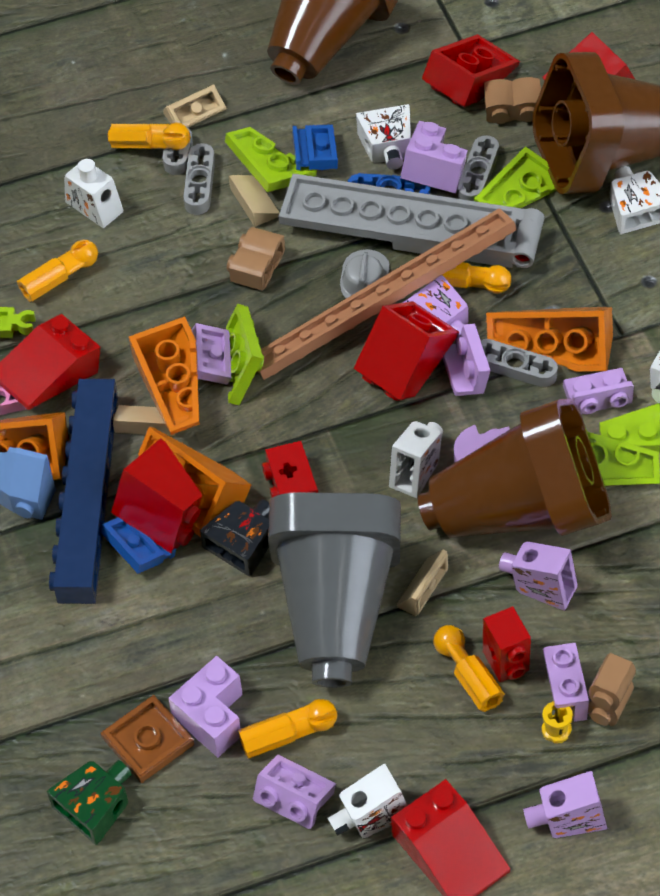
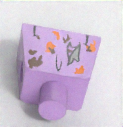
M442 275L404 301H414L458 330L459 334L457 337H460L463 325L468 324V306Z
M525 542L522 544L517 555L504 552L501 556L499 570L513 574L516 590L519 593L558 609L566 610L578 587L570 549Z
M592 771L543 786L539 789L542 804L523 808L528 829L548 824L553 838L607 829Z

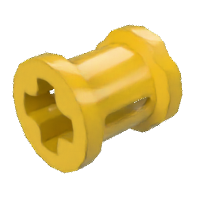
M552 701L543 709L542 718L544 723L541 727L542 735L546 740L553 743H563L568 739L572 731V709L570 706L556 708L554 701Z

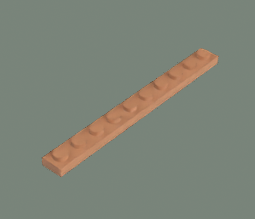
M499 208L261 349L264 355V363L261 370L257 373L263 380L277 374L285 367L304 358L317 348L326 345L344 332L353 329L371 316L378 314L382 306L391 305L405 298L408 294L427 285L445 272L454 269L472 256L503 240L506 236L517 230L514 221Z

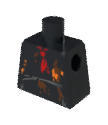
M261 499L252 509L241 501L234 502L200 530L202 547L250 577L269 548L270 503Z

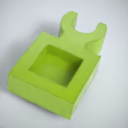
M0 307V338H13L14 331H19L23 335H29L34 330L33 324L25 323L36 322L34 311L25 310L16 314L14 307Z

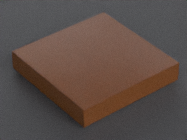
M152 695L101 732L102 739L130 769L140 783L146 781L195 745L194 739L155 695Z

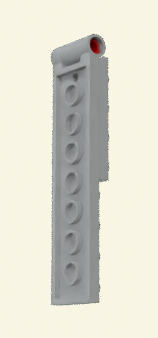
M293 174L279 214V224L390 241L393 244L394 250L422 254L500 208L514 221L517 230L466 261L501 265L512 268L514 264L517 267L528 268L534 262L544 222V214L534 208L521 209Z

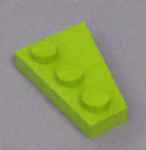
M251 127L226 133L225 143L266 192L289 187L293 174L316 177L317 170H309V166L296 170L295 156L288 153L285 155L275 148L276 143Z

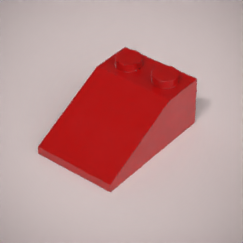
M477 34L432 50L422 80L430 84L433 90L442 92L450 97L453 103L465 107L480 101L484 97L485 82L506 78L519 66L520 61Z
M61 313L38 325L0 362V386L27 410H30L78 384L79 379H87L97 374L101 346Z
M447 779L391 817L392 836L443 896H477L510 872V867L467 802Z

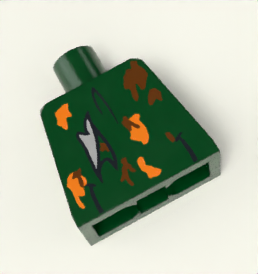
M117 760L107 771L103 770L94 761H89L47 791L51 807L97 845L128 804L126 790L122 784L132 773L120 760Z

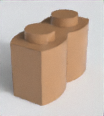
M524 77L513 81L496 79L485 82L486 121L497 124L512 120L533 121L534 107L541 91L540 79Z
M251 227L246 234H242L235 255L232 254L227 262L230 282L263 291L267 287L274 269H276L284 254V236Z
M612 653L606 655L589 688L591 700L588 705V714L594 722L604 726H615L634 690L632 680L636 669L633 662Z

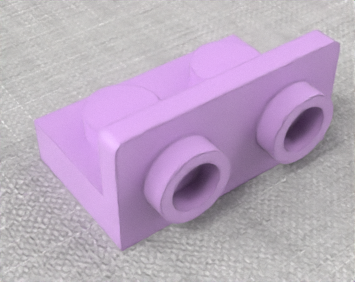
M196 323L192 333L196 339L198 380L202 379L227 385L232 378L229 330Z
M475 323L464 324L460 337L456 339V344H452L443 356L455 396L483 394L491 371Z
M623 368L563 380L567 399L571 398L575 402L580 414H591L598 410L612 407L620 408L626 404H631L633 400L634 386L632 381H627Z
M576 643L544 647L543 655L555 707L570 706L574 722L587 720L589 699Z
M277 755L258 774L253 800L303 827L311 829L315 824L318 810L334 794L336 783Z

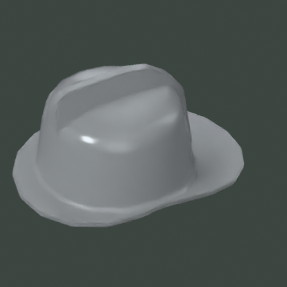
M370 249L351 253L345 259L340 280L341 292L344 297H350L389 274L390 268L387 258L380 252Z

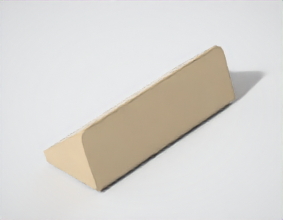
M213 84L166 106L163 113L170 123H182L189 128L225 111L227 108Z
M253 175L229 176L230 189L254 227L279 217L278 209Z
M119 405L113 417L115 433L146 435L148 428L154 427L168 436H175V434L171 435L157 407Z
M443 549L426 559L398 601V608L414 616L419 615L448 570V554L446 550Z

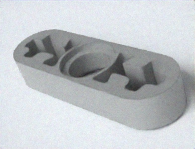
M486 135L478 137L474 141L458 184V199L474 201V198L489 184L499 156V142L496 138ZM488 148L485 158L482 156V151ZM482 167L486 171L482 174H475L471 169ZM471 183L475 184V190H472L471 193H468L471 188Z
M204 143L191 147L188 154L183 197L186 211L193 215L207 212L211 204L215 156L213 148ZM200 156H204L203 165H199L198 160ZM198 175L207 177L203 182L192 181ZM196 193H200L198 202H195Z
M480 340L484 353H492L486 357L490 372L539 387H548L555 383L558 366L554 359L495 340ZM502 355V362H498V360H500V356ZM516 358L520 359L523 365L511 367L507 362L510 359ZM543 369H547V370H548V371H546L544 374H540V373H539V372H542Z

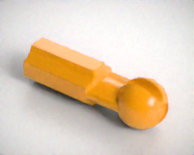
M178 122L171 124H111L108 131V141L111 144V148L172 149L177 151L185 148L190 142V131L185 125Z
M85 239L76 241L68 252L58 258H52L17 280L18 288L29 302L36 300L66 281L69 275L80 268L92 266L98 258L97 246Z
M462 262L454 269L442 274L452 287L465 289L468 287L483 288L493 294L503 293L511 285V274L501 265H493L488 268L472 266L469 263Z
M452 625L440 627L434 634L433 644L435 649L444 656L452 657L456 663L455 676L480 711L486 712L496 708L503 701L505 693L481 659L476 655H468L464 649L466 641L464 633Z
M315 699L304 707L288 713L284 712L238 730V734L245 754L249 759L292 743L296 739L312 733L329 730L334 726L338 714L334 704L329 700Z

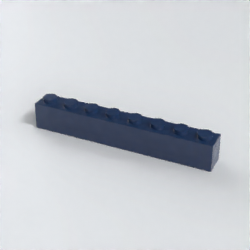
M79 379L77 391L72 392V408L75 409L74 416H69V433L72 434L71 441H66L65 447L66 459H69L68 466H63L62 481L63 485L66 486L65 492H60L59 509L62 511V518H57L56 536L59 537V543L53 546L52 551L53 564H56L55 572H50L49 589L55 592L58 604H96L103 542L101 529L102 524L105 523L115 433L113 417L118 406V392L115 379Z

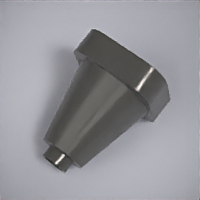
M296 492L277 495L271 498L269 504L268 542L271 560L280 566L299 666L312 671V684L326 688L350 686L352 684V672L365 668L389 569L400 563L401 503L390 496L368 493Z

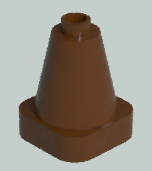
M281 0L267 53L273 61L270 67L272 73L280 80L292 85H298L302 78H315L367 19L375 21L387 20L398 0Z
M595 52L558 53L554 57L534 107L533 133L540 154L548 163V173L557 192L560 194L595 193L602 187L608 171L660 157V85L607 73L602 60Z
M571 398L559 399L521 412L520 424L430 477L429 491L418 495L420 514L428 530L432 531L442 528L444 533L450 538L556 529L561 536H565L611 520V506L583 418L575 402Z

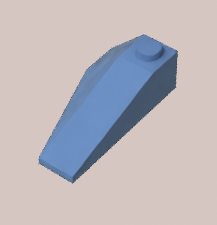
M9 447L7 452H0V504L23 518L32 517L42 520L56 491L48 456L21 448Z

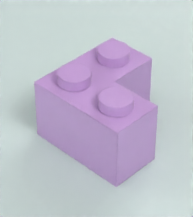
M419 121L406 149L400 178L456 193L468 150L453 144H443L446 128L440 127L433 122Z
M215 656L168 698L171 714L181 726L217 758L239 739L238 730L241 729L239 717L228 707L243 695L240 675L218 656Z

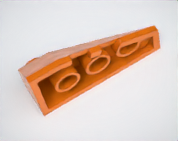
M612 307L486 313L487 339L550 357L557 364L576 372L608 370L613 340Z
M184 316L129 336L134 361L170 434L172 435L200 425L196 339L186 317Z
M65 412L0 420V452H7L9 447L45 454L48 456L53 480L62 479L63 466L66 464V441H69Z
M149 427L138 455L140 456L161 438L168 444L202 493L199 505L201 513L192 527L194 533L201 537L200 530L236 501L245 502L251 487L249 482L232 470L154 427Z

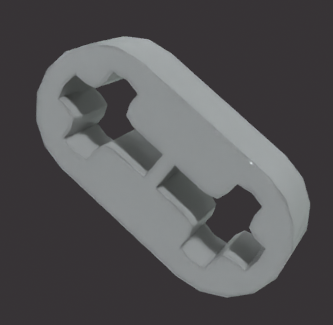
M191 131L190 142L185 148L177 151L172 149L163 150V165L167 173L180 175L187 170L189 150L193 147ZM175 156H179V159H177V162H174V161H175Z

